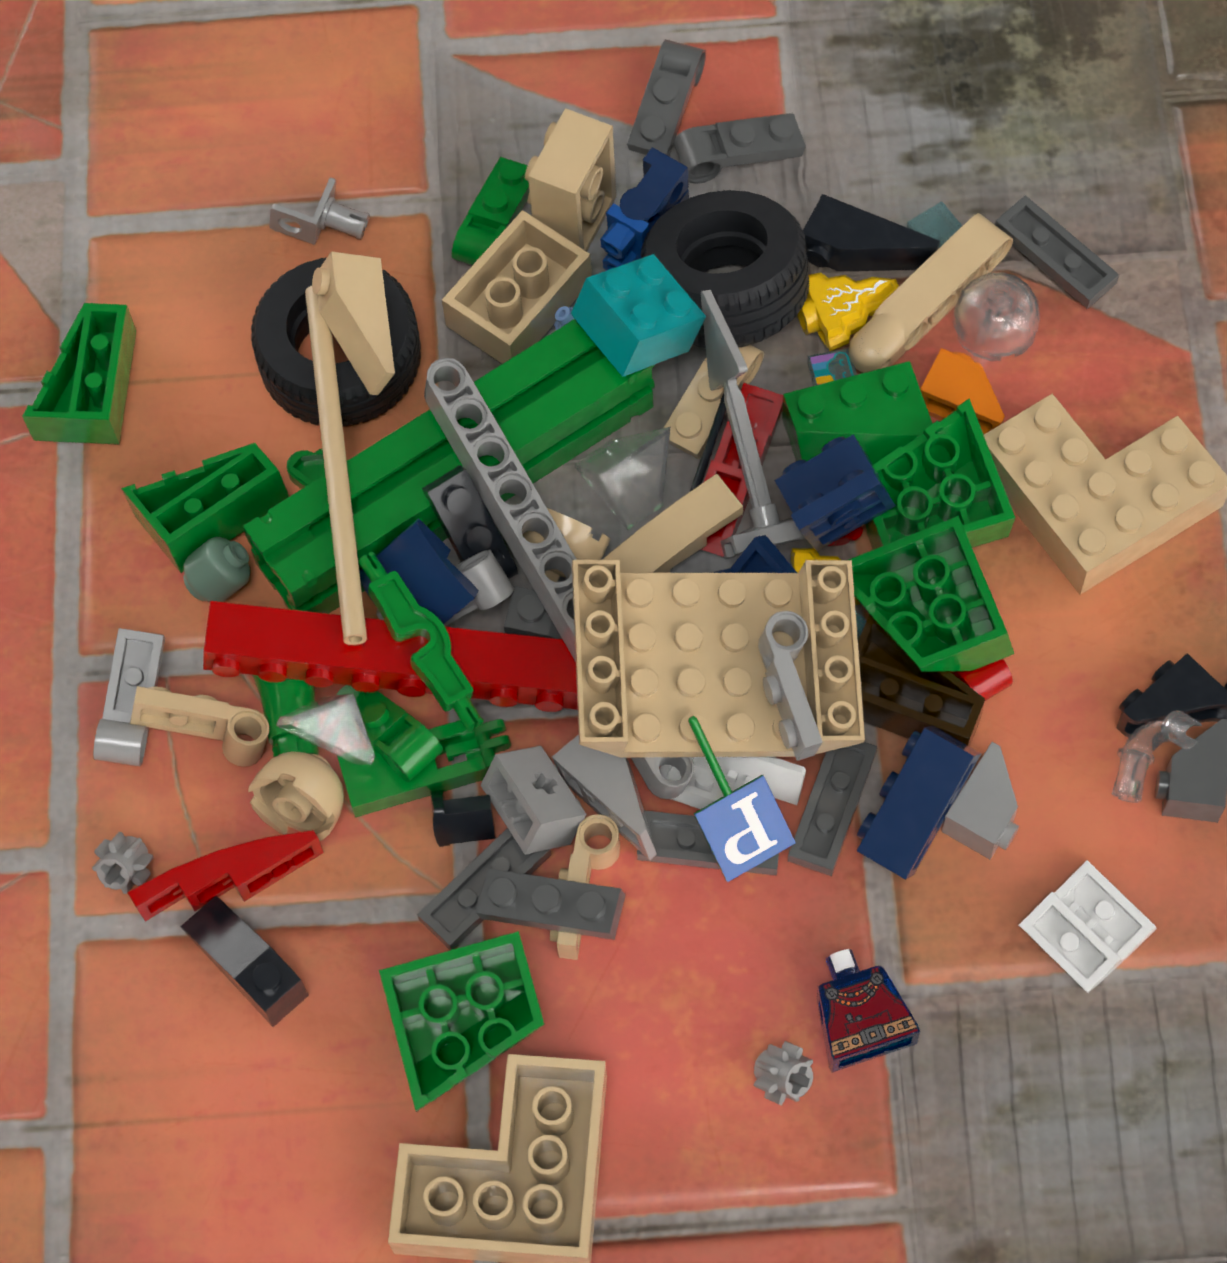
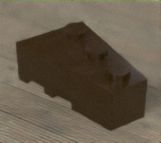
M869 614L858 640L864 722L906 738H910L915 730L922 733L925 727L934 726L970 747L981 719L985 698L949 671L921 672Z

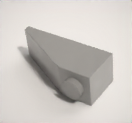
M578 734L552 756L560 775L573 792L599 815L611 818L617 825L619 833L651 860L657 853L634 774L627 758H620L579 745Z

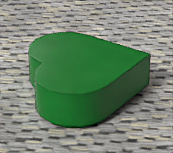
M322 448L315 453L301 450L289 457L286 465L289 478L300 489L325 475Z

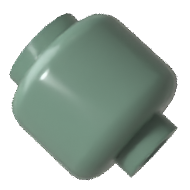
M214 537L207 540L192 552L184 562L183 578L186 588L200 601L223 602L245 586L250 578L249 555L238 542L229 541L226 538Z

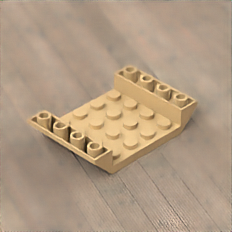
M620 560L572 561L579 745L620 758L705 757L688 723V719L691 716H695L715 757L795 756L793 749H787L781 739L779 721H782L777 705H771L765 695L763 678L766 677V668L758 647L760 636L768 620L774 614L781 611H791L800 615L808 627L807 640L798 657L793 662L823 741L816 754L860 744L865 741L852 560H806L799 573H620ZM776 631L772 633L774 640L782 646L794 645L792 637L786 632Z

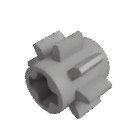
M118 832L111 841L104 839L94 851L100 859L92 867V870L97 872L99 880L106 888L121 889L125 894L134 884L142 885L151 875L146 866L154 857L149 854L146 845L140 838L124 836L122 832Z
M785 1041L781 1049L769 1044L768 1049L758 1056L754 1065V1075L757 1079L754 1087L765 1091L764 1098L782 1105L786 1097L798 1102L799 1097L807 1093L813 1081V1071L810 1067L813 1064V1060L802 1055L803 1048Z

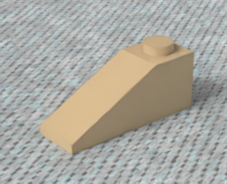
M331 251L322 266L317 268L313 275L312 289L314 294H318L319 311L369 394L379 395L395 374L381 258Z

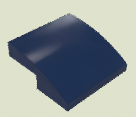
M419 518L376 554L387 574L392 571L398 572L418 605L435 614L443 624L474 600L479 591L447 559L451 549ZM361 567L359 569L360 582L368 594L371 581Z

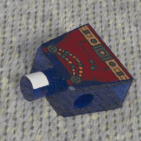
M851 949L838 951L825 959L833 980L818 986L817 1005L831 1073L917 1044L920 1035L919 1026L882 966H874L860 971Z

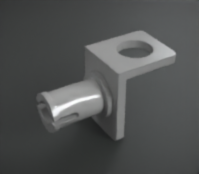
M330 177L313 217L278 204H273L270 210L269 227L272 230L315 245L321 229L324 230L326 226L361 240L370 214L335 203L336 179ZM281 218L291 219L298 223L301 228L287 225Z

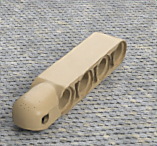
M979 213L970 218L878 307L871 320L854 335L849 346L848 356L850 363L863 373L892 366L1005 258L1012 247L1013 238Z

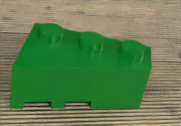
M83 304L60 346L61 353L51 372L46 371L41 381L42 388L33 405H28L22 415L34 441L120 444L137 331L127 305Z
M256 443L202 460V467L178 475L175 470L161 474L163 480L138 489L135 484L121 488L136 519L180 573L184 572L186 558L207 540L214 537L232 540L244 531L243 525L256 517L265 516L270 508L289 497L279 470Z

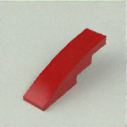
M743 382L741 393L746 404L761 465H763L782 413L783 395ZM727 421L715 459L710 462L704 482L718 474L743 505L744 514L750 498L731 425ZM743 515L707 537V546L700 550L724 558L720 541L736 534Z
M314 830L265 837L217 850L172 868L127 893L145 922L185 897L195 912L207 904L213 897H220L234 887L245 902L324 852Z

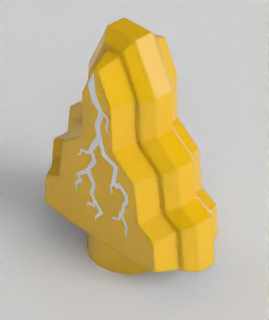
M821 272L808 275L809 291L807 299L797 314L800 326L805 335L817 332L820 340L829 351L837 349L849 343L850 335L858 332L867 324L869 316L874 315L878 307L899 285L896 279L870 277L855 281L846 275L828 278Z

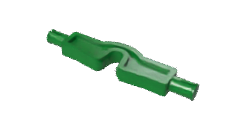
M369 552L368 557L366 554L358 560V564L371 581L368 594L380 611L392 638L397 642H402L416 636H422L428 641L418 652L412 654L410 659L412 669L431 690L445 712L454 709L465 726L466 731H472L474 726L475 728L479 727L484 720L470 701L473 687L451 655V641L443 623L431 611L418 605L398 572L392 571L387 574L376 557L375 552Z

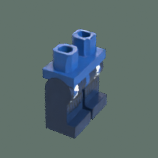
M653 147L643 158L644 177L636 187L627 190L622 195L620 207L613 203L606 212L608 230L600 239L601 247L608 253L602 261L603 268L606 271L641 259V248L644 239L659 217L674 205L689 198L687 166Z

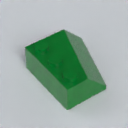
M910 361L783 394L782 421L796 461L803 459L808 461L822 453L823 446L831 440L842 436L848 438L854 434L871 462L875 464L899 446L903 447L924 432V429L933 424Z
M970 398L957 406L956 411L940 422L937 420L924 429V432L903 447L899 446L873 464L875 471L895 504V507L865 524L873 550L956 516H959L972 548L1009 537L1015 521V515Z
M959 516L849 559L852 560L854 597L921 672L973 671L1014 654L1008 632Z
M519 931L379 970L416 1112L544 1026Z

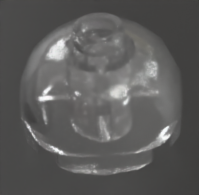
M1005 272L987 273L973 279L961 291L953 313V327L955 326L958 334L957 339L961 346L972 355L989 361H1001V356L1015 354L1014 357L1023 354L1034 343L1040 324L1038 298L1031 287L1017 276Z

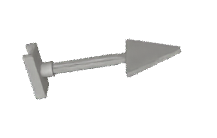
M711 290L701 291L702 312L706 315L703 324L709 386L711 391L724 387V402L752 509L749 511L753 528L745 529L720 541L724 558L741 555L755 537L766 535L775 546L806 539L798 530L792 518L779 520L776 505L771 503L744 397L737 385V378L747 372V365Z

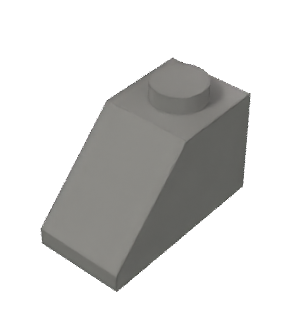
M991 742L946 814L942 828L943 833L990 860L998 847L1004 850L1009 847L1019 829V825L1013 823L1018 809L1017 801L1001 747L996 743Z

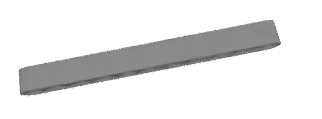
M452 358L438 359L431 364L427 371L424 392L426 403L462 466L467 470L481 499L576 662L574 619L568 615L567 610L574 608L572 561L577 559L466 368L459 361ZM439 381H449L456 388L445 391L438 388L436 383ZM470 418L478 426L471 429L464 428L458 424L457 420ZM490 455L497 458L500 464L493 467L486 466L478 458ZM505 493H514L520 497L522 502L510 505L504 502L500 496ZM536 531L543 536L544 541L537 544L531 543L523 537V533ZM550 569H557L564 573L567 580L553 582L548 579L545 572ZM692 757L631 758L649 790L661 799L678 797L683 793L694 773ZM665 764L676 767L680 772L681 779L677 781L665 779L660 774L659 767Z

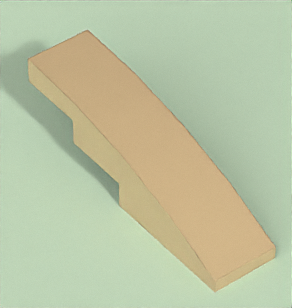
M716 474L642 526L602 560H620V573H670L671 568L707 546V537L743 515V505L719 475Z

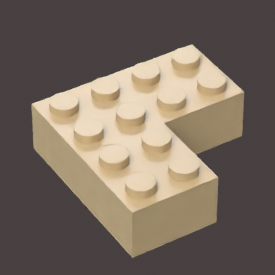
M1053 393L984 434L1012 509L1080 595L1223 507L1227 498L1226 473L1179 416H1176L1107 459L1098 451Z
M508 1054L498 1151L399 1143L388 1243L393 1253L501 1263H591L607 1084L605 1061Z

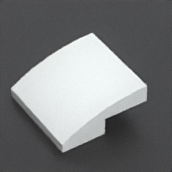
M1088 860L1055 893L1051 892L1019 924L1087 993L1103 981L1157 929Z

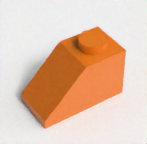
M941 348L920 388L929 415L943 420L956 411L957 406L970 398L983 435L1004 423L1005 415L982 364L975 362L965 353L950 352Z

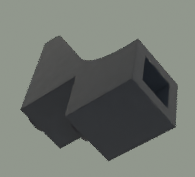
M1188 653L1175 664L1168 660L1152 676L1151 680L1154 683L1144 692H1141L1139 689L1134 690L1121 703L1119 709L1122 713L1116 728L1128 738H1137L1199 723L1218 722L1221 719H1227V683L1223 687Z

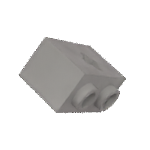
M542 746L496 754L480 785L486 795H490L491 803L524 854L570 845L577 833L579 824L586 816L579 800L575 798Z

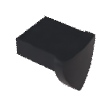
M444 790L430 791L433 831L439 847L450 846V844L496 839L490 795L445 800Z

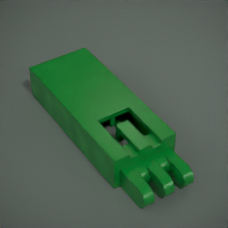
M496 719L482 723L477 728L474 726L473 730L469 732L466 731L461 720L428 729L443 748V752L439 755L446 753L448 762L454 761L453 757L466 754L467 760L437 769L434 759L410 782L403 780L388 765L383 756L370 746L338 755V761L355 818L431 796L430 791L444 790L445 792L482 781L495 757V753L505 751L511 747V742L507 735L490 739V737L506 731L504 720Z

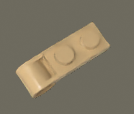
M752 345L738 347L748 369L746 373L737 378V385L740 390L743 382L751 383L764 358V352ZM707 357L660 433L663 441L697 459H700L721 397L724 393V387L718 390H710Z
M137 686L130 724L222 740L224 756L228 761L237 766H251L262 757L269 733V723L266 717L259 711L229 705L227 702L217 701L208 695L189 696L172 693L170 690L158 686L149 688ZM246 734L254 740L244 741L237 737V735Z
M599 814L591 815L579 824L574 852L570 856L569 869L561 868L558 879L589 884L592 869H606L617 861L620 855L619 831L611 818ZM596 835H603L611 840L609 845L603 849H593L586 844L591 837ZM550 930V941L557 942L559 958L578 960L581 935Z

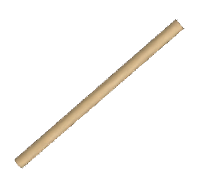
M312 286L305 290L343 640L348 645H359L367 640L333 337L330 328L320 314L318 294H314Z

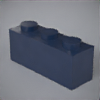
M934 726L925 727L922 733L915 730L910 736L902 751V755L907 757L904 766L899 774L893 771L889 775L879 794L885 800L877 815L870 812L857 833V836L863 839L857 852L905 880L915 874L943 824L946 814L958 797L981 755L980 752Z

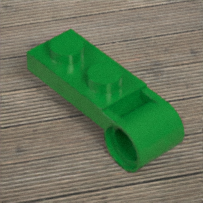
M503 157L498 159L457 231L452 247L453 260L473 266L518 216L528 200L529 182L525 180L528 165Z
M345 685L324 705L331 718L381 754L388 765L406 782H410L443 752L439 741L422 723L379 691L361 692L353 689L351 685Z

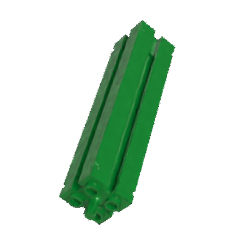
M575 319L474 381L482 398L533 484L630 423L632 417L636 415L641 416L652 409V389L655 388V383L652 379V368L654 365L622 377ZM430 409L347 460L358 560L365 554L368 557L369 552L379 553L418 518L441 541L448 538L422 488L457 466H462ZM470 418L457 420L458 424L464 428L471 429L478 426ZM490 455L478 458L486 466L493 467L500 464L497 458ZM323 475L270 508L265 516L256 517L243 525V529L249 544L252 546L251 552L256 565L273 589L278 591L288 609L329 614L339 608L340 604L326 477ZM505 493L500 497L505 502L516 494ZM361 584V590H362V592H364L365 589L363 588V586H362V584Z

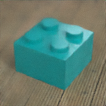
M654 254L587 277L571 312L574 319L622 377L689 352L706 318L702 310Z

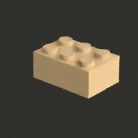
M565 108L558 122H552L549 125L544 137V148L539 157L533 156L527 166L525 180L529 182L528 204H531L532 216L586 252L603 223L606 212L616 198L613 126Z
M522 210L442 299L446 326L503 364L540 341L556 322V311L562 306L570 307L578 298L586 278L592 276L591 256L588 252Z

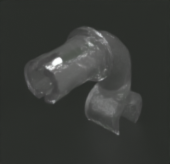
M1175 710L1169 713L1164 720L1148 722L1136 728L1126 740L1124 747L1118 749L1117 755L1120 758V765L1111 794L1126 802H1141L1149 765L1153 764L1155 760L1153 752L1165 742H1172L1183 749L1192 748L1198 741L1187 736L1186 731L1192 726H1202V724L1186 713Z

